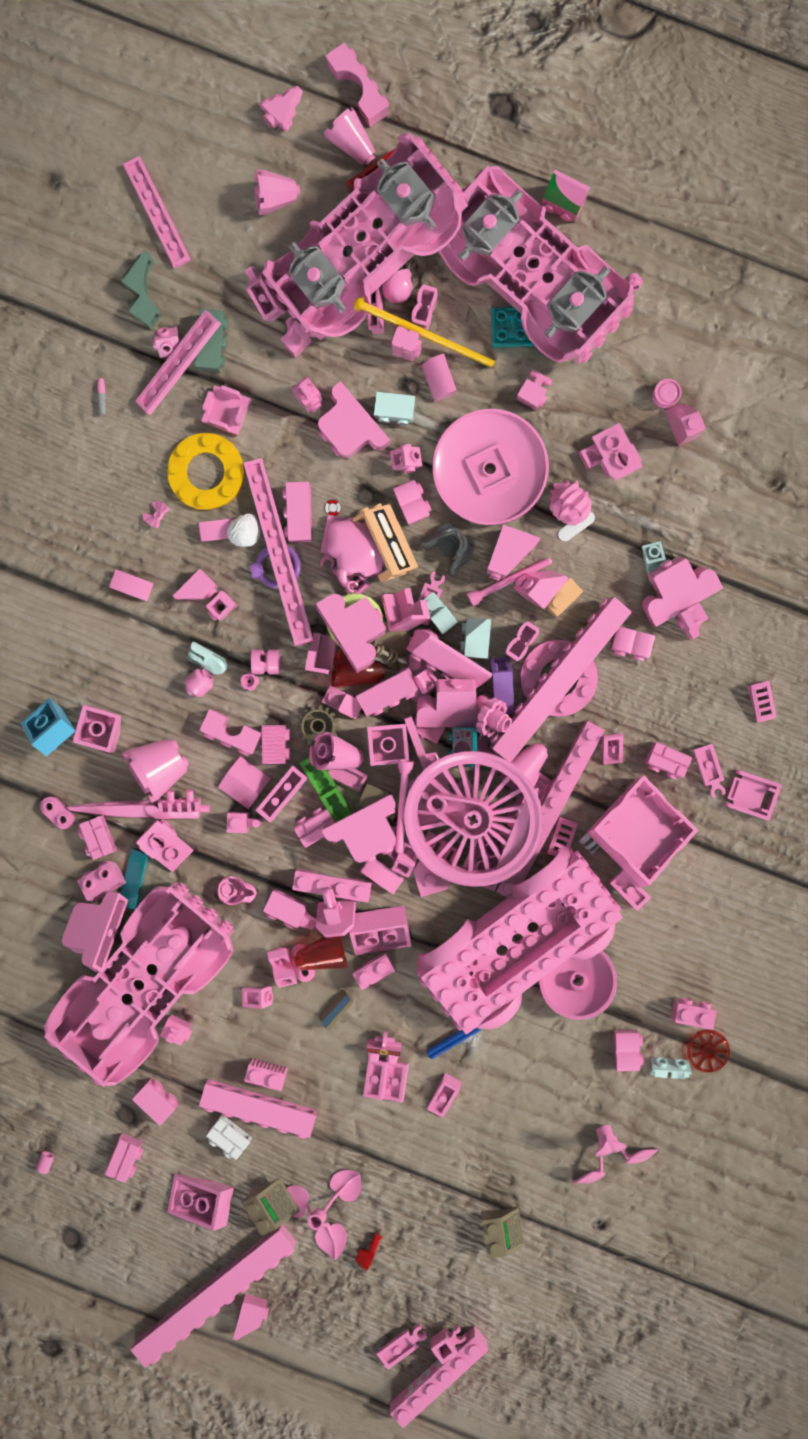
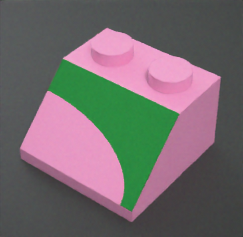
M554 170L543 195L541 205L546 208L547 212H554L560 215L563 220L575 223L585 204L590 187Z

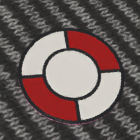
M337 500L327 501L325 512L328 515L336 516L340 513L341 504Z

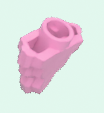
M298 86L287 89L282 95L275 94L270 99L265 98L261 101L259 106L265 113L263 115L265 122L273 129L278 126L287 132L292 126L295 107L299 104L303 91Z

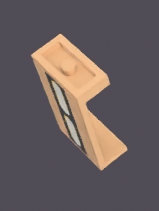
M378 504L370 510L366 507L358 511L359 515L352 519L353 522L365 519L387 568L385 572L378 575L381 583L405 575L418 568L390 504L385 506Z

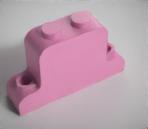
M341 381L333 387L332 396L330 397L335 406L318 421L319 436L324 442L328 440L331 443L332 447L330 448L337 457L341 455L345 459L351 458L366 444H369L374 450H384L391 444L390 439Z
M389 794L323 828L321 831L328 841H333V843L343 839L355 861H365L366 864L376 859L375 855L381 852L385 855L394 850L393 846L396 843V835L386 817L396 812L394 809L396 805L395 799L392 794Z
M109 892L104 896L100 905L78 903L70 914V919L63 933L62 944L75 953L83 954V965L95 972L103 973L128 899L119 893Z

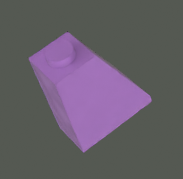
M509 657L490 658L493 698L506 703L507 715L514 714L513 675Z

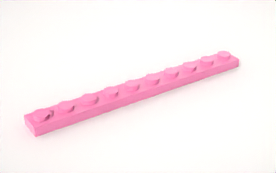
M260 458L245 462L244 467L294 645L297 647L314 642L263 460Z

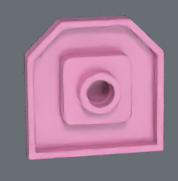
M326 887L321 892L324 902H318L316 929L325 938L345 936L354 927L356 900L336 901L333 889Z

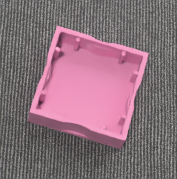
M643 775L629 785L586 833L640 887H645L652 884L667 867L671 858L683 849L698 832V829L679 810L670 805L664 795Z

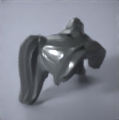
M449 523L440 525L425 541L419 544L425 550L437 545L447 557L452 559L448 567V573L451 577L455 576L456 571L468 561L474 550L473 546L467 541L466 536Z

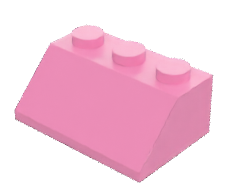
M394 906L392 908L355 913L354 927L349 931L355 956L412 947L405 906Z

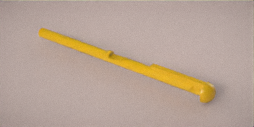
M358 297L354 301L353 306L357 312L363 310L398 327L417 332L419 336L433 343L442 345L492 368L495 361L363 302L364 297Z

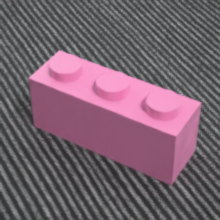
M287 482L286 488H283V500H287V507L283 508L284 519H287V526L284 527L285 538H288L290 543L313 542L311 485L309 482Z
M409 667L360 692L356 696L366 716L371 714L377 716L383 712V708L389 705L392 708L400 703V699L404 697L410 699L417 695L416 691L419 687L415 683L414 675Z
M293 765L256 811L271 823L307 781L308 776L296 765Z

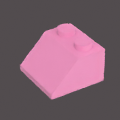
M551 570L525 573L518 578L513 589L528 602L544 609L568 580V577Z

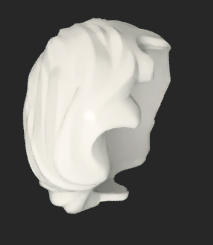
M252 514L238 516L228 525V539L231 543L240 547H249L256 544L261 533L260 521Z

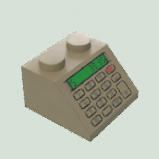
M281 1178L252 1190L242 1202L243 1207L261 1236L276 1230L300 1211Z
M519 1207L481 1212L487 1259L508 1256L524 1246Z

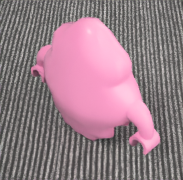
M354 517L347 518L344 521L333 522L326 531L328 554L336 559L338 567L337 578L348 594L354 593L349 585L357 588L358 583L356 581L349 582L347 576H358L362 580L370 577L375 578L385 567V563L366 522H353L352 519Z

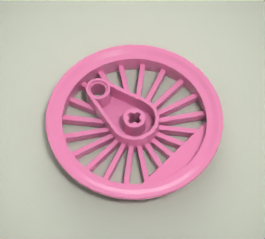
M463 751L436 760L417 777L406 799L404 822L406 834L413 851L420 861L433 873L455 884L487 886L512 877L529 862L541 838L543 814L534 786L515 765L490 753ZM464 764H475L473 796L471 795ZM480 765L492 767L482 794L478 797ZM459 766L466 795L463 794L448 770L449 768ZM498 770L507 775L485 800L484 797L495 771ZM443 772L456 793L449 792L434 778ZM510 779L519 787L490 804V801ZM429 783L438 789V791H434L431 795L423 792ZM521 792L525 797L524 803L493 809ZM421 797L427 799L428 809L419 808ZM433 799H440L442 805H435ZM520 810L517 818L495 816L496 814ZM419 814L436 815L441 821L420 825ZM473 814L476 815L475 820L471 819ZM494 821L515 824L513 826V829H511ZM444 825L450 826V828L429 840H426L422 830ZM493 828L510 834L508 840H506ZM456 830L457 833L438 854L431 848V844ZM488 832L505 846L502 854ZM460 835H463V840L453 863L443 859L442 856ZM482 836L485 837L499 860L495 867L490 868ZM467 838H471L468 869L456 866ZM476 838L478 839L485 869H473Z

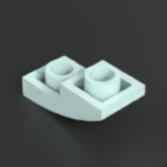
M661 541L642 546L648 575L659 568L666 558Z

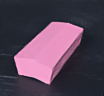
M381 285L376 290V303H373V293L371 294V305L383 310ZM368 313V329L372 331V334H384V320L377 317V325L374 326V315Z

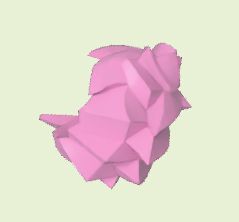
M565 479L562 483H553L554 490L550 491L552 496L550 497L549 504L553 516H556L557 520H561L563 523L574 524V526L583 522L591 511V498L588 497V492L579 488L578 480L571 483Z

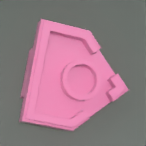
M420 859L413 870L421 897L447 890L451 883L433 873Z

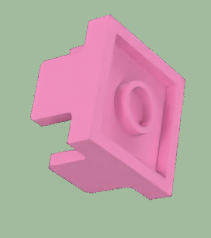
M214 385L213 391H208L202 407L204 415L201 422L238 436L251 399L242 396L237 390L223 385L221 387Z

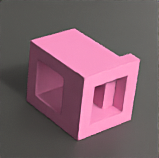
M221 591L206 607L209 610L207 612L213 620L216 621L218 619L222 621L238 605L224 591ZM221 604L225 606V609L223 611H219L218 609L219 605Z

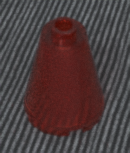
M341 649L335 651L333 659L334 671H332L331 680L332 687L339 688L380 683L381 679H384L385 668H382L381 663L374 661L370 666L356 673Z
M340 936L322 937L296 951L297 956H293L296 968L300 967L301 971L348 968Z

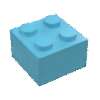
M50 698L21 722L31 745L45 756H48L75 732L64 709Z

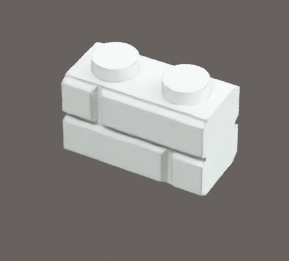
M222 1114L206 1135L208 1142L212 1146L220 1147L227 1158H234L235 1160H237L252 1139L250 1135Z

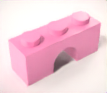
M209 709L200 728V731L204 732L203 736L214 740V738L222 740L220 744L229 748L233 745L239 748L238 752L246 756L249 753L255 754L262 738V732L244 725L241 733L233 736L226 729L229 717Z

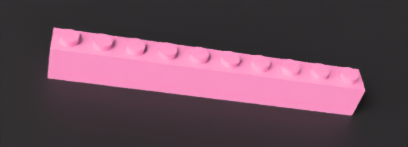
M609 597L600 603L599 611L593 613L588 618V624L584 629L581 628L576 633L574 642L572 644L569 643L563 649L564 654L560 659L557 658L551 664L552 669L548 674L542 675L538 681L540 684L537 688L529 691L526 696L528 699L524 704L520 703L514 711L516 714L512 717V724L509 730L499 734L496 733L492 737L489 748L501 758L510 763L631 614L632 611L618 599Z
M589 721L584 722L541 804L543 827L534 855L519 872L499 882L495 889L496 892L508 898L512 895V885L525 880L605 731L604 729Z
M283 1224L276 1230L268 1233L136 1339L131 1348L132 1353L144 1368L150 1363L154 1365L165 1351L169 1353L176 1346L175 1343L180 1339L184 1341L190 1335V1331L194 1328L199 1329L205 1323V1319L209 1316H215L224 1304H230L235 1299L236 1294L245 1292L251 1282L260 1280L266 1270L269 1268L272 1270L279 1264L281 1258L290 1256L294 1252L296 1240Z

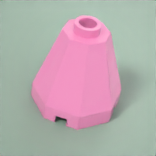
M255 170L254 182H258V184L254 187V195L259 215H266L295 203L297 197H300L299 184L296 185L294 179L266 170Z

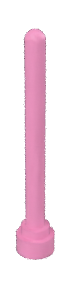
M546 558L480 591H469L466 593V596L471 606L474 607L480 604L479 602L482 601L483 597L516 582L525 573L537 572L551 565L552 560Z
M398 760L401 781L395 846L397 853L403 851L404 810L407 799L408 778L414 761Z

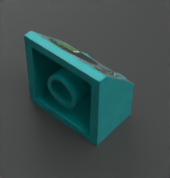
M453 727V731H449V742L452 743V750H448V755L463 751H477V728ZM464 764V767H475V764Z

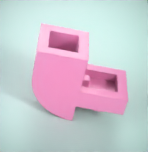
M275 948L267 952L268 960L273 967L274 981L278 988L297 984L290 949Z

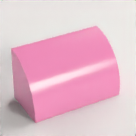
M444 353L422 364L434 402L456 395V387Z

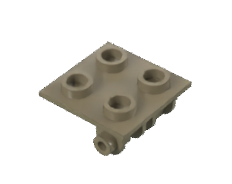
M383 621L386 627L385 634L373 643L376 650L375 660L400 671L401 667H407L409 664L406 655L408 653L409 637H412V634L405 631L389 632L388 623Z

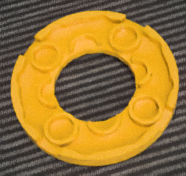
M199 433L187 437L176 446L170 456L167 473L173 492L183 503L198 510L208 511L229 504L238 495L244 482L245 469L240 453L230 441L216 434ZM202 453L214 454L220 458L224 465L225 472L222 481L218 486L209 490H202L193 486L187 474L188 465L191 460Z

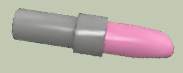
M103 378L97 381L99 416H106V394Z

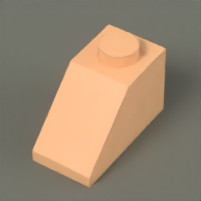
M569 578L545 608L556 618L583 590Z

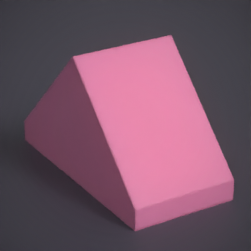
M623 733L602 735L600 742L603 764L623 763Z

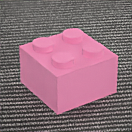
M406 724L367 727L371 766L398 764V760H409Z

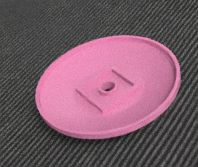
M482 409L460 417L443 433L434 453L433 477L440 497L459 517L480 525H501L523 516L539 500L548 479V455L540 435L526 420L505 410ZM487 464L495 466L496 471L493 474L486 473L485 466Z

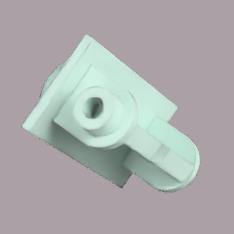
M650 1057L652 1065L650 1067V1075L654 1077L667 1078L668 1072H671V1078L685 1080L692 1073L689 1060Z

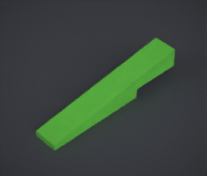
M310 754L301 759V767L318 792L320 799L333 820L337 822L352 814L351 808L328 770H318L315 766H312Z

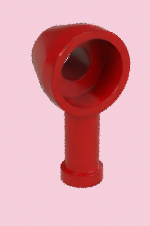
M374 1233L369 1249L359 1250L355 1261L362 1269L369 1270L379 1242L382 1240V1235Z

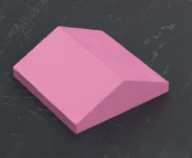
M240 756L227 772L218 788L249 810L271 778Z

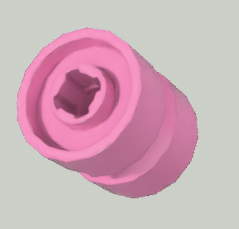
M252 649V674H264V672L280 674L281 656L279 649H269L267 652H264L263 649Z

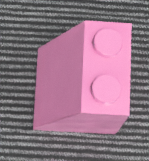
M503 525L486 571L489 574V578L497 581L505 579L536 547L540 537Z

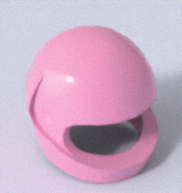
M409 269L396 271L382 284L383 295L388 301L400 304L407 301L412 295V274Z

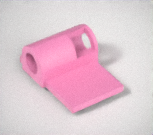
M620 423L592 437L603 458L601 466L608 479L613 478L614 481H617L643 467L641 464L642 459L635 446L630 443Z
M165 819L156 820L136 841V844H138V847L152 859L158 860L171 872L194 851L176 836L175 829Z

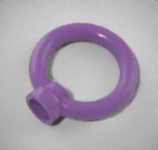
M287 546L297 580L301 571L300 558L291 547ZM265 547L258 554L256 562L250 564L253 579L259 578L264 585L270 588L279 589L277 581L269 579L264 573L263 561L269 555L268 548Z

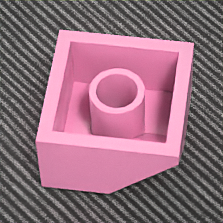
M83 705L73 742L109 753L115 752L120 736L121 715L94 706Z

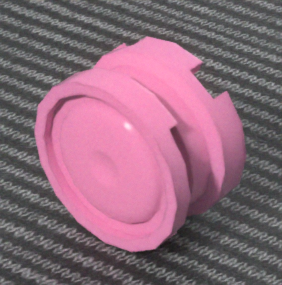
M672 379L660 381L652 393L654 404L662 409L673 407L682 394L679 383Z

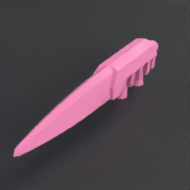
M167 790V800L160 798V800H156L153 803L149 800L112 801L66 807L70 811L95 815L155 819L200 818L201 812H210V805H201L200 797L194 799L193 790L185 791L186 799L184 797L174 799V790Z

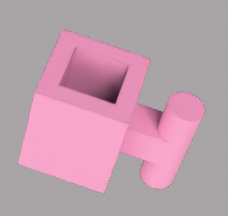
M532 369L529 376L535 379V381L532 382L526 379L516 400L536 411L539 406L543 407L548 398L545 396L547 389L541 387V385L544 384L550 387L553 380Z
M230 811L227 813V832L247 833L249 827L256 828L262 824L261 818H249V812Z

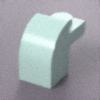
M434 592L424 599L427 602L430 621L442 635L457 624V620Z

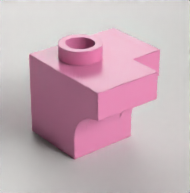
M290 316L285 321L288 328L287 333L280 340L282 345L296 358L312 341L308 332L305 333L299 327V323Z
M698 602L676 615L677 619L675 621L681 630L683 629L689 640L700 635L699 627L701 623L708 620V617Z
M406 837L401 853L395 851V843L393 846L394 850L387 855L393 860L391 870L409 878L418 857Z

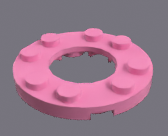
M552 640L537 646L529 653L522 665L520 674L521 688L525 697L531 689H536L540 684L538 681L543 667L552 660L560 659L564 654L563 649L573 642ZM594 661L590 663L578 678L575 689L570 694L564 696L549 715H571L589 703L595 693L598 679Z

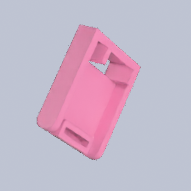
M736 770V773L742 776L741 779L734 777L727 799L733 800L732 804L725 802L724 806L769 821L782 785L741 770ZM768 790L772 792V795L765 810L760 808L765 792Z

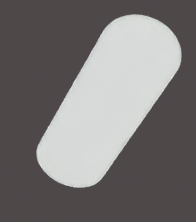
M590 512L589 516L576 526L574 524H567L559 531V539L562 541L570 540L594 522V514Z

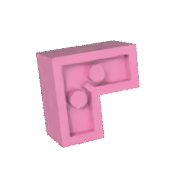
M410 588L403 589L396 594H384L381 596L389 632L409 631L430 619L426 600H419L414 603Z
M313 632L314 642L311 643L310 651H308L305 670L331 675L336 642L330 636Z

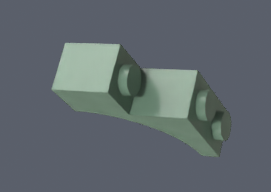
M144 250L142 254L136 257L133 267L124 273L122 283L128 290L138 296V299L132 301L129 312L135 319L152 330L162 316V313L151 302L148 295L147 279L154 260Z

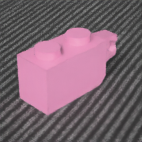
M252 266L245 270L250 280L247 282L248 286H246V289L264 321L273 322L286 313L285 305L276 297L277 292L265 283L266 277L263 273L259 274L256 268Z
M307 376L291 387L294 397L308 414L311 411L316 412L322 406L321 394Z
M276 888L273 890L263 910L267 917L273 920L279 919L284 921L283 924L291 929L301 926L313 930L316 925V917L306 911V903Z

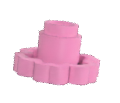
M497 698L488 700L486 706L481 708L477 716L479 720L476 724L477 732L490 737L496 731L507 732L509 730L512 719L506 714L507 707L505 702Z

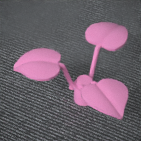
M601 1126L596 1129L599 1138L597 1142L599 1149L594 1153L596 1157H599V1169L596 1172L588 1173L578 1180L573 1179L572 1181L574 1184H588L605 1176V1172H603V1156L610 1155L611 1153L621 1151L627 1159L625 1160L627 1164H637L649 1159L658 1149L656 1147L655 1149L636 1152L633 1155L627 1154L624 1150L627 1148L626 1144L618 1141L617 1136H614L611 1126Z
M349 1169L341 1170L333 1175L330 1187L336 1193L323 1210L317 1208L311 1212V1207L307 1204L309 1194L303 1187L299 1185L287 1187L288 1192L300 1210L293 1217H303L307 1208L308 1225L311 1229L317 1230L315 1235L316 1243L333 1260H336L343 1252L347 1241V1234L344 1227L339 1223L332 1225L328 1222L324 1223L327 1217L326 1211L338 1195L344 1201H354L360 1195L362 1188L361 1175Z

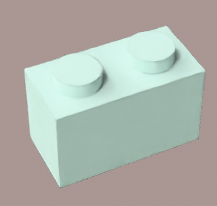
M377 392L374 418L378 419L380 423H389V421H396L399 425L413 423L415 396Z

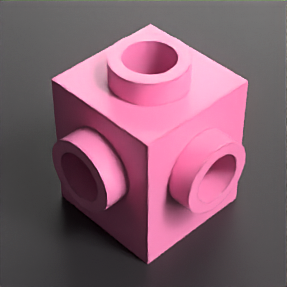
M177 326L172 328L163 327L158 331H154V339H152L154 351H158L160 358L169 357L181 342Z
M411 444L401 445L398 449L390 451L393 471H404L405 474L413 473L416 468L422 466L419 447H411Z

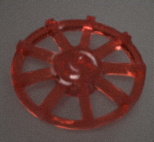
M710 1029L698 1031L687 1043V1057L690 1063L699 1071L706 1073L716 1072L723 1068L729 1059V1043L718 1031ZM710 1033L708 1043L705 1042L702 1034ZM714 1034L721 1038L712 1044ZM698 1036L703 1044L702 1046L693 1043ZM725 1042L727 1050L716 1049V1047ZM691 1046L700 1049V1051L691 1054ZM717 1053H726L724 1062L716 1056ZM701 1055L702 1057L696 1065L692 1058ZM705 1059L708 1060L709 1069L700 1067ZM715 1059L721 1065L713 1069L711 1060Z

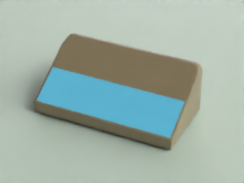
M343 989L320 1014L319 1019L326 1030H329L353 1004L354 997Z

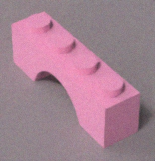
M344 42L325 55L326 64L337 81L351 80L361 87L363 95L358 103L359 113L369 128L389 115L388 100L384 95L381 96L379 94L377 84L373 79L370 80L368 78L365 66L362 63H358L356 60L357 56L351 47L348 48Z
M297 868L292 890L322 895V889L330 887L333 889L335 897L369 903L372 880L336 877L317 871Z

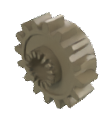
M319 705L318 710H316L315 706H311L312 711L305 709L306 715H300L302 722L297 723V725L301 726L302 729L298 733L304 734L301 739L307 738L308 745L316 742L314 738L320 732L326 731L338 736L334 731L340 729V727L335 726L339 719L333 718L336 713L330 714L329 707L324 711L322 705ZM318 720L324 725L323 730L320 732L314 729V723Z

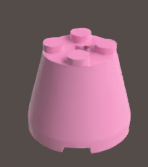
M166 738L129 749L122 753L124 760H129V770L143 793H149L148 799L151 803L158 800L187 772L189 763L184 755L180 756L177 752L179 747L174 739L169 740Z

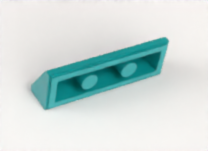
M131 848L124 877L126 884L122 885L121 895L128 899L126 907L135 910L138 906L149 856L145 852Z

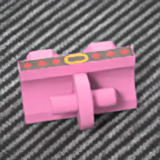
M384 1031L383 1037L368 1038L366 1053H368L369 1061H379L380 1054L387 1055L386 1062L396 1064L398 1057L401 1056L402 1042L394 1041L395 1038L387 1037L388 1031Z

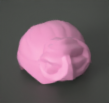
M233 876L223 878L218 885V897L220 901L227 905H235L241 902L251 903L257 894L253 885Z

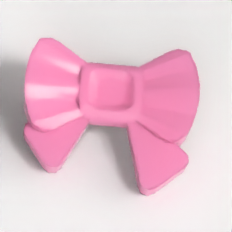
M160 501L152 502L156 510L154 515L143 513V520L154 528L159 527L163 515L170 510L165 503Z

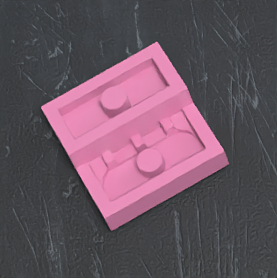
M368 1059L363 1097L380 1101L386 1099L402 1103L405 1096L409 1063L397 1061L396 1064L386 1062V1059H379L376 1062L369 1061Z

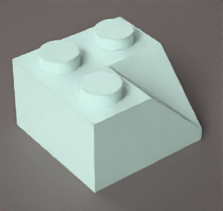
M467 619L466 623H462V634L465 635V641H461L460 654L469 659H488L491 619Z

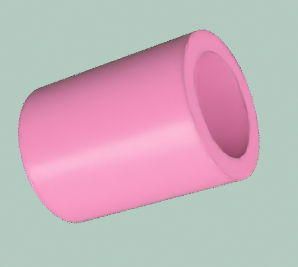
M43 1151L36 1166V1171L47 1174L55 1157L54 1154Z

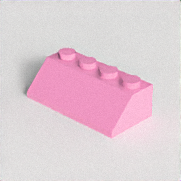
M419 629L407 647V650L412 652L410 655L412 658L419 662L423 659L427 662L425 666L433 671L439 669L442 671L441 676L446 679H474L476 688H478L492 676V673L431 634Z

